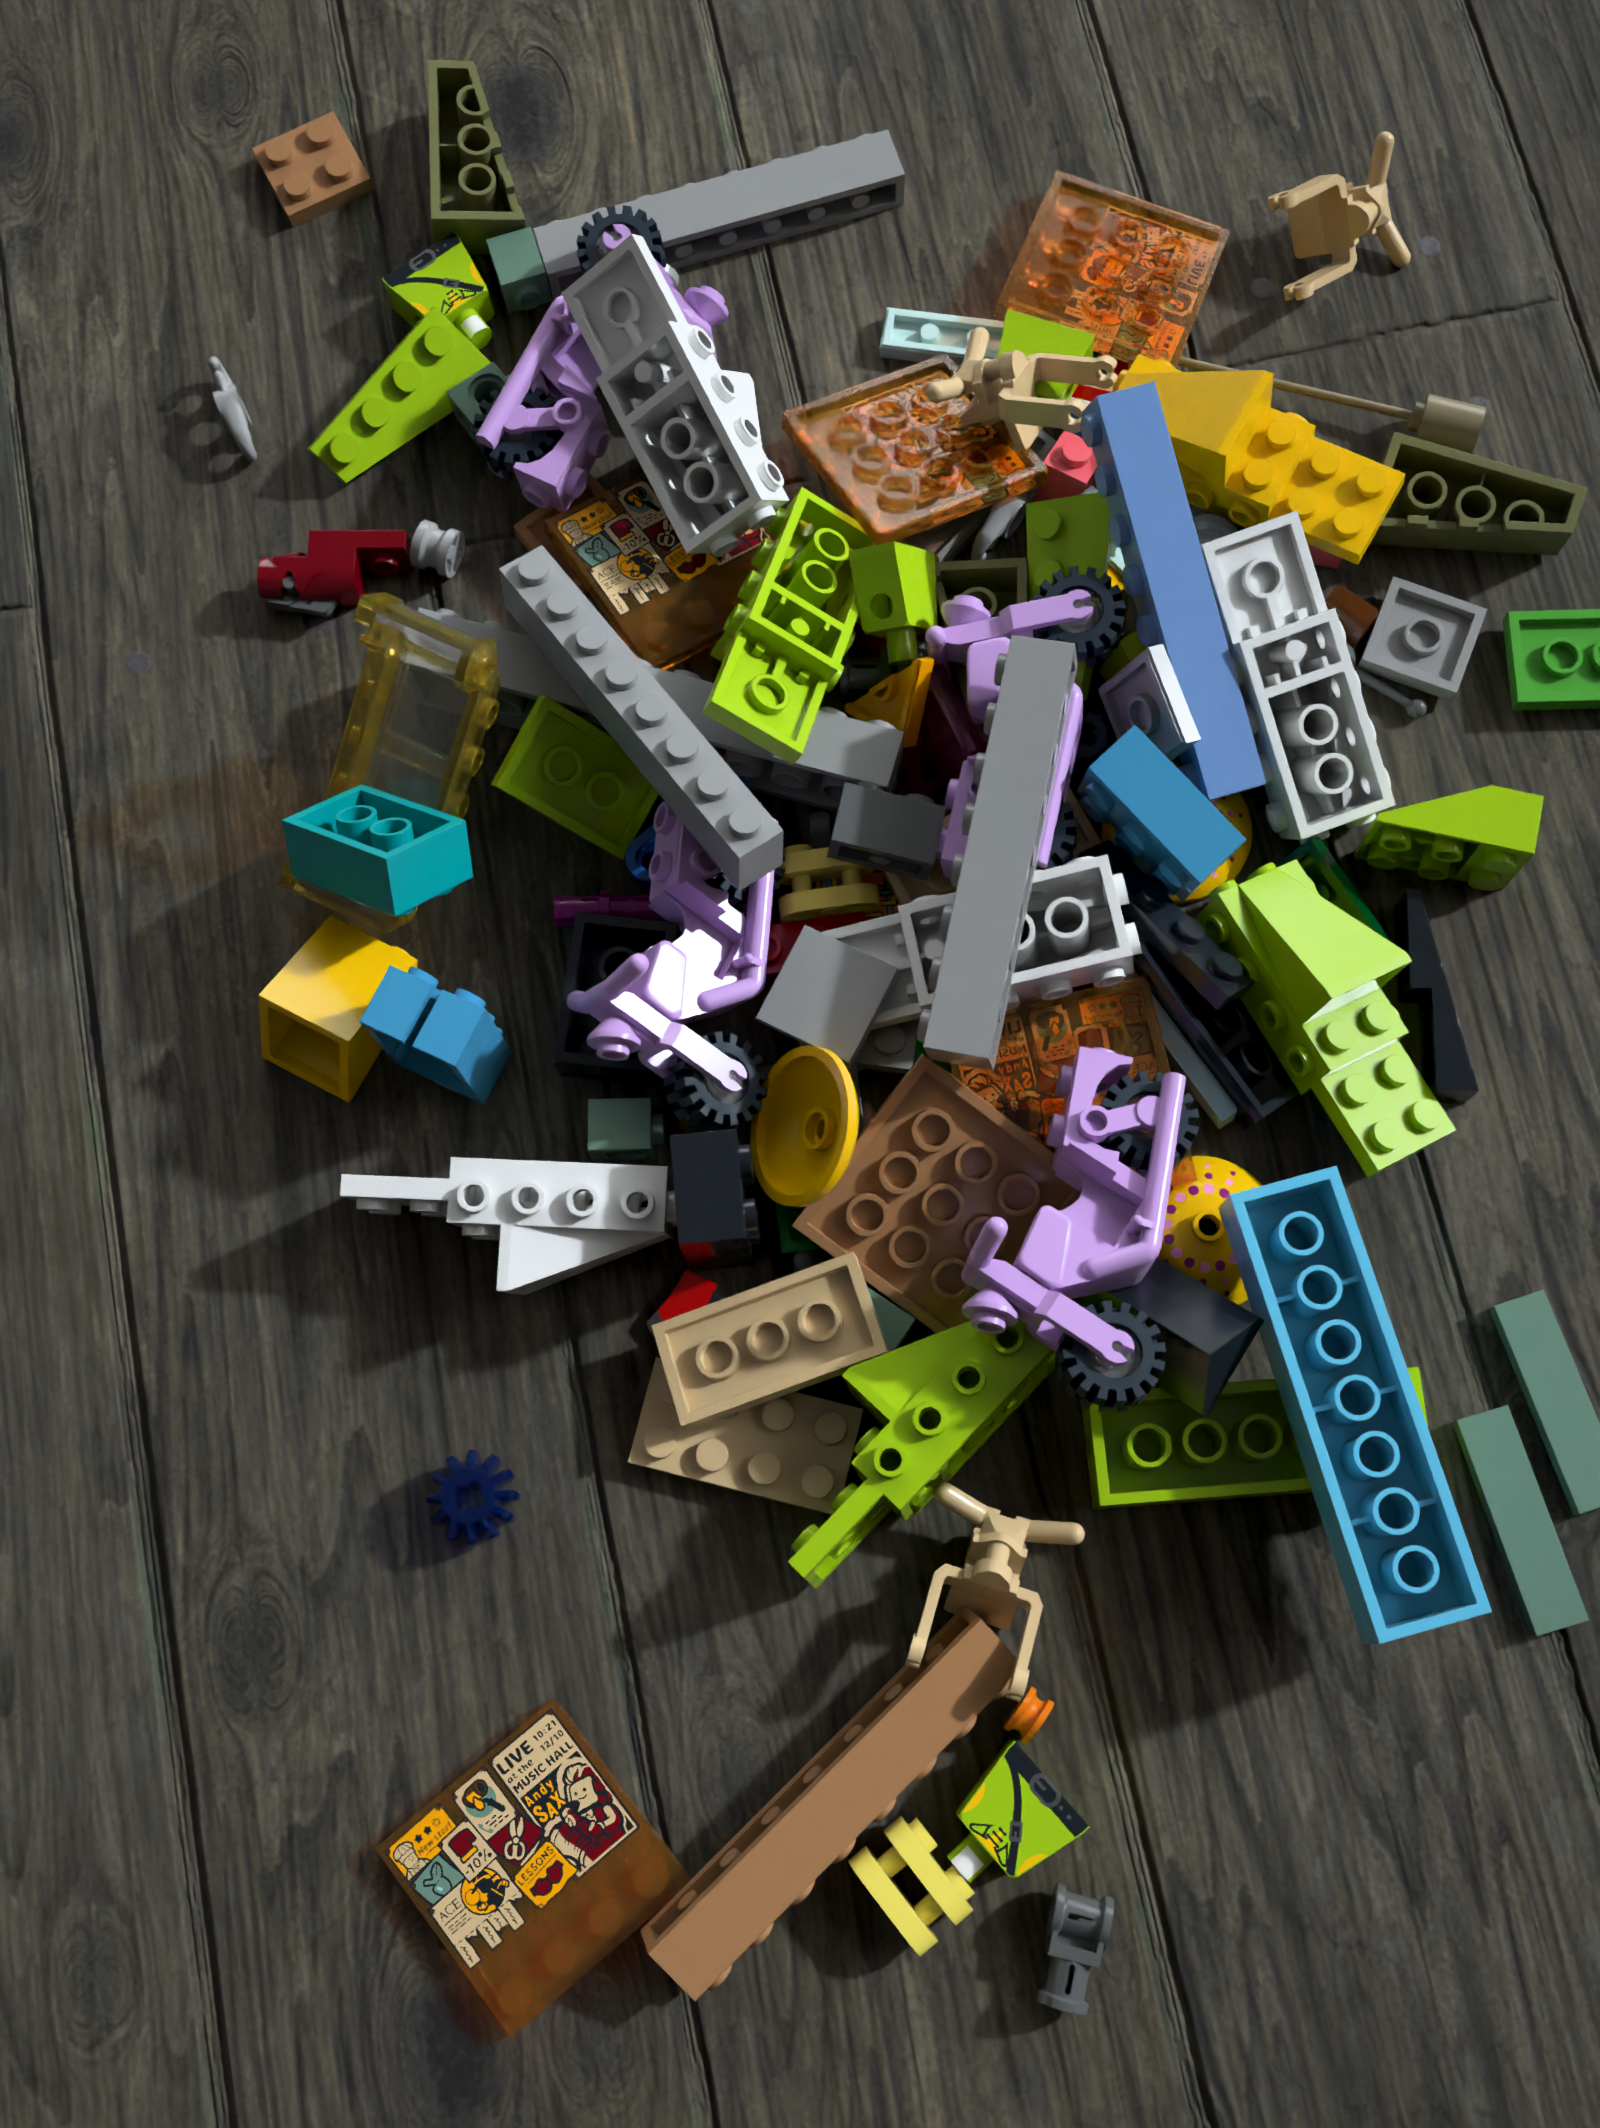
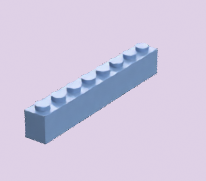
M1155 381L1096 396L1082 411L1081 433L1086 446L1093 449L1097 463L1095 468L1096 487L1100 496L1106 497L1111 513L1109 533L1114 546L1120 547L1125 564L1122 573L1124 587L1127 594L1131 598L1134 597L1139 614L1136 622L1138 637L1144 647L1164 645L1201 740L1178 756L1181 764L1178 769L1209 801L1264 785L1266 780Z

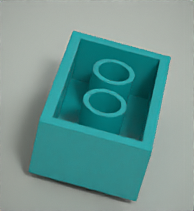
M363 784L282 820L293 877L311 883L317 888L326 889L349 898L353 902L382 911L388 916L407 915L414 911L415 907L435 896L446 895L456 885L473 877L466 820Z

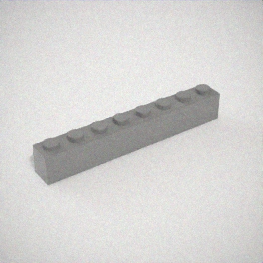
M884 130L873 134H863L855 139L834 145L820 146L812 151L791 157L777 158L766 164L748 169L730 171L723 176L705 181L687 183L680 188L662 193L644 195L636 200L615 205L617 214H622L623 205L631 206L633 216H635L638 209L646 212L647 220L652 217L657 224L658 230H660L666 264L677 269L904 205L905 173L889 130ZM606 207L565 220H554L547 225L533 228L553 301L583 275L576 251L578 250L577 237L578 235L583 236L581 227L585 222L594 226L593 214L599 211L603 218L608 216Z
M543 545L499 568L505 608L738 891H741L783 864V829Z
M1011 635L1007 654L999 653L994 684L1000 686L997 703H988L984 718V735H990L986 753L978 752L973 770V784L979 785L975 804L967 803L963 815L962 835L968 836L964 855L956 854L952 866L951 885L957 886L953 906L945 905L941 917L940 937L946 938L942 958L934 957L930 968L929 989L935 990L931 1010H922L918 1024L917 1040L924 1042L923 1048L930 1060L994 1071L1078 667L1075 643Z

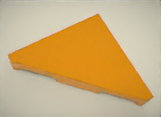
M930 656L916 658L910 666L901 672L890 675L870 688L869 692L858 700L847 703L845 705V712L864 722L872 719L888 722L896 730L904 732L903 748L916 746L935 659Z

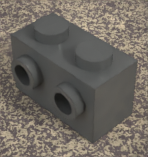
M861 781L851 784L845 782L827 857L927 881L934 864L946 807L935 804L933 799L921 794H907L904 797L885 792L883 787L875 783Z

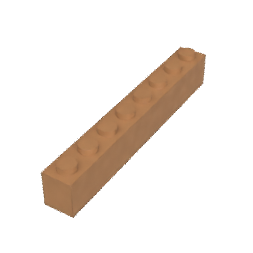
M964 1605L926 1643L919 1669L904 1665L640 1930L648 1954L694 2001L706 1990L710 1991L717 1988L727 1978L732 1963L748 1947H756L766 1939L773 1928V1922L790 1905L799 1904L809 1895L814 1887L815 1879L831 1863L835 1864L842 1861L851 1852L856 1838L871 1822L880 1821L890 1813L896 1803V1797L912 1781L922 1779L932 1770L936 1763L937 1755L952 1740L964 1737L973 1728L977 1715L992 1699L996 1700L1007 1694L1016 1656L980 1617Z

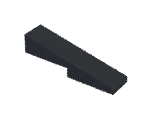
M1406 889L1394 906L1395 944L1407 952L1412 962L1397 974L1398 1003H1419L1422 1078L1439 1103H1466L1479 1091L1420 889Z

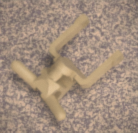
M1381 132L1375 139L1367 185L1353 187L1352 182L1346 183L1345 178L1338 174L1320 175L1291 190L1279 192L1268 197L1270 211H1275L1278 208L1280 210L1287 209L1296 258L1301 259L1332 254V262L1329 265L1294 283L1286 285L1283 288L1285 301L1292 300L1294 297L1296 300L1308 298L1314 294L1315 290L1353 271L1358 261L1355 245L1359 243V237L1371 236L1376 233L1396 267H1404L1410 262L1411 254L1392 221L1388 202L1386 179L1394 146V137L1390 132Z
M977 327L970 334L965 357L957 373L951 379L929 384L926 389V396L931 402L938 403L975 392L976 395L959 416L962 425L967 426L980 422L982 426H989L1003 420L1016 450L1020 452L1030 447L1043 427L1062 428L1069 433L1080 432L1082 411L1087 407L1084 402L1078 399L1057 400L1038 398L1035 392V383L1037 381L1092 385L1101 389H1107L1113 386L1118 378L1116 373H1111L1117 366V361L1108 355L1092 358L1037 353L1025 357L1019 350L1003 353L998 358L984 359L989 341V333L985 328ZM1100 369H1104L1105 371L1111 374L1105 375L1101 372ZM1070 413H1072V414H1074V415H1076L1077 417H1080V418H1079V419H1074V418L1071 417Z
M942 1482L934 1490L936 1501L981 1528H974L963 1569L945 1563L934 1572L917 1633L913 1634L905 1665L919 1669L943 1584L951 1585L944 1605V1609L947 1612L956 1614L966 1605L985 1624L1003 1630L1010 1629L1017 1609L1021 1607L1026 1610L1027 1616L1006 1698L1020 1702L1028 1682L1030 1672L1028 1665L1043 1609V1604L1037 1592L1019 1587L1020 1573L1028 1552L1024 1541L1078 1545L1084 1539V1529L1080 1524L1074 1522L1030 1520L1017 1515L1015 1519L1000 1515L1001 1510L986 1506L952 1484Z

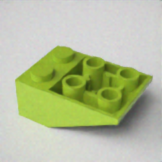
M1490 785L1378 813L1356 847L1353 858L1367 860L1370 866L1378 869L1388 870L1400 867L1417 871L1419 876L1430 880L1452 878L1466 881L1470 887L1478 890L1493 891L1504 889L1535 854L1544 796Z

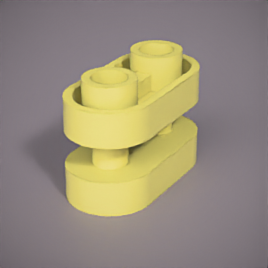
M807 844L785 847L783 849L785 861L779 866V868L786 869L784 878L777 882L781 885H791L792 893L778 899L781 922L786 923L864 911V914L878 911L881 908L878 885L862 883V874H869L875 869L827 857L829 847L812 849V846ZM840 877L842 879L841 886L812 889L814 881Z
M899 1816L883 1830L893 1844L891 1848L877 1859L870 1849L864 1846L848 1862L902 1936L921 1957L938 1942L929 1925L944 1912L955 1926L958 1925L974 1911L967 1900L975 1892L954 1865L944 1871L930 1852L938 1844L919 1819L916 1817L908 1824L902 1816ZM907 1864L929 1892L915 1906L911 1904L892 1879Z

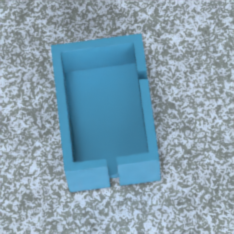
M1136 725L1129 729L1088 767L1076 791L1082 797L1079 800V804L1086 814L1097 823H1100L1102 820L1107 824L1110 823L1116 829L1115 833L1117 836L1114 839L1117 845L1123 848L1130 855L1131 859L1136 860L1139 857L1143 862L1145 861L1153 871L1150 874L1152 881L1160 884L1167 891L1169 897L1176 895L1182 902L1222 866L1247 840Z
M390 965L359 1022L377 1044L385 1050V1053L394 1064L484 1105L512 1053L502 1036L504 1032L494 1023L495 1017L484 1008L486 1002L475 994L457 988L455 994L443 989L441 991L436 988L439 981L418 968L410 967L406 973Z

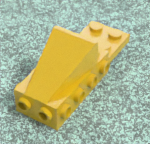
M1138 354L1130 369H1123L1119 373L1112 392L1155 381L1189 504L1224 517L1245 528L1297 510L1307 544L1354 564H1359L1402 488L1405 473L1315 437L1316 426L1308 423L1302 416L1292 412L1283 413L1271 408L1274 374L1268 371L1182 372L1163 359L1153 360Z

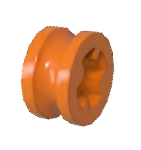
M1030 1686L1025 1691L1023 1698H1021L1020 1702L1016 1703L1003 1725V1728L1007 1731L1012 1729L1018 1730L1021 1735L1020 1740L1026 1745L1038 1732L1054 1706V1702L1050 1699L1045 1701L1039 1700L1036 1695L1037 1689L1033 1686Z

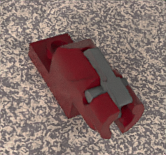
M309 530L307 555L303 552H296L275 557H262L260 559L257 573L259 596L264 598L265 606L273 610L327 617L336 606H353L364 603L367 571H374L381 575H394L399 571H414L415 567L410 562L411 542L406 530Z

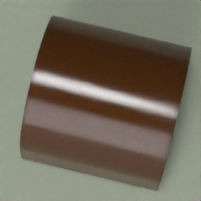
M1336 585L1325 600L1328 610L1336 609L1339 621L1345 630L1346 642L1355 650L1371 630L1379 611L1376 607L1343 586Z

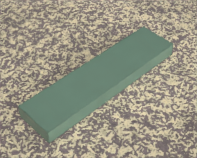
M1544 1289L1489 1308L1572 1514L1578 1515L1600 1508V1422Z
M1505 1405L1452 1421L1530 1635L1540 1636L1589 1621L1509 1406Z

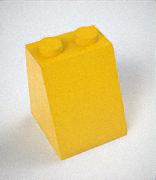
M330 915L258 995L262 1058L349 1103L382 1050L359 1021L389 966L391 965L407 973L410 967L417 968L418 959L410 956L399 947L390 946L368 935L360 927L347 924Z

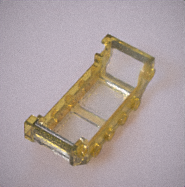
M380 592L361 595L353 621L370 628L369 633L361 634L359 644L368 647V652L324 801L363 784L463 819L470 803V797L466 793L471 777L479 771L485 755L481 745L486 730L495 722L500 708V703L496 700L501 685L496 641L489 637L477 638L404 605L402 599L389 593ZM289 860L284 861L278 885L383 934L408 924L418 909V906H416L414 911L403 916H388L382 911L353 902L349 898L326 889L317 888L311 883L293 877Z

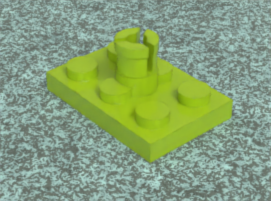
M539 695L491 783L497 789L621 860L624 859L629 845L635 839L659 794L612 736L544 695Z

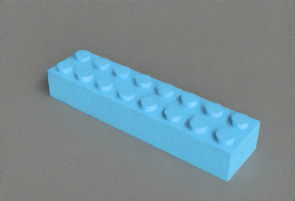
M1337 1166L1230 1194L1218 1209L1252 1312L1264 1320L1259 1333L1362 1644H1382L1491 1613L1492 1610Z

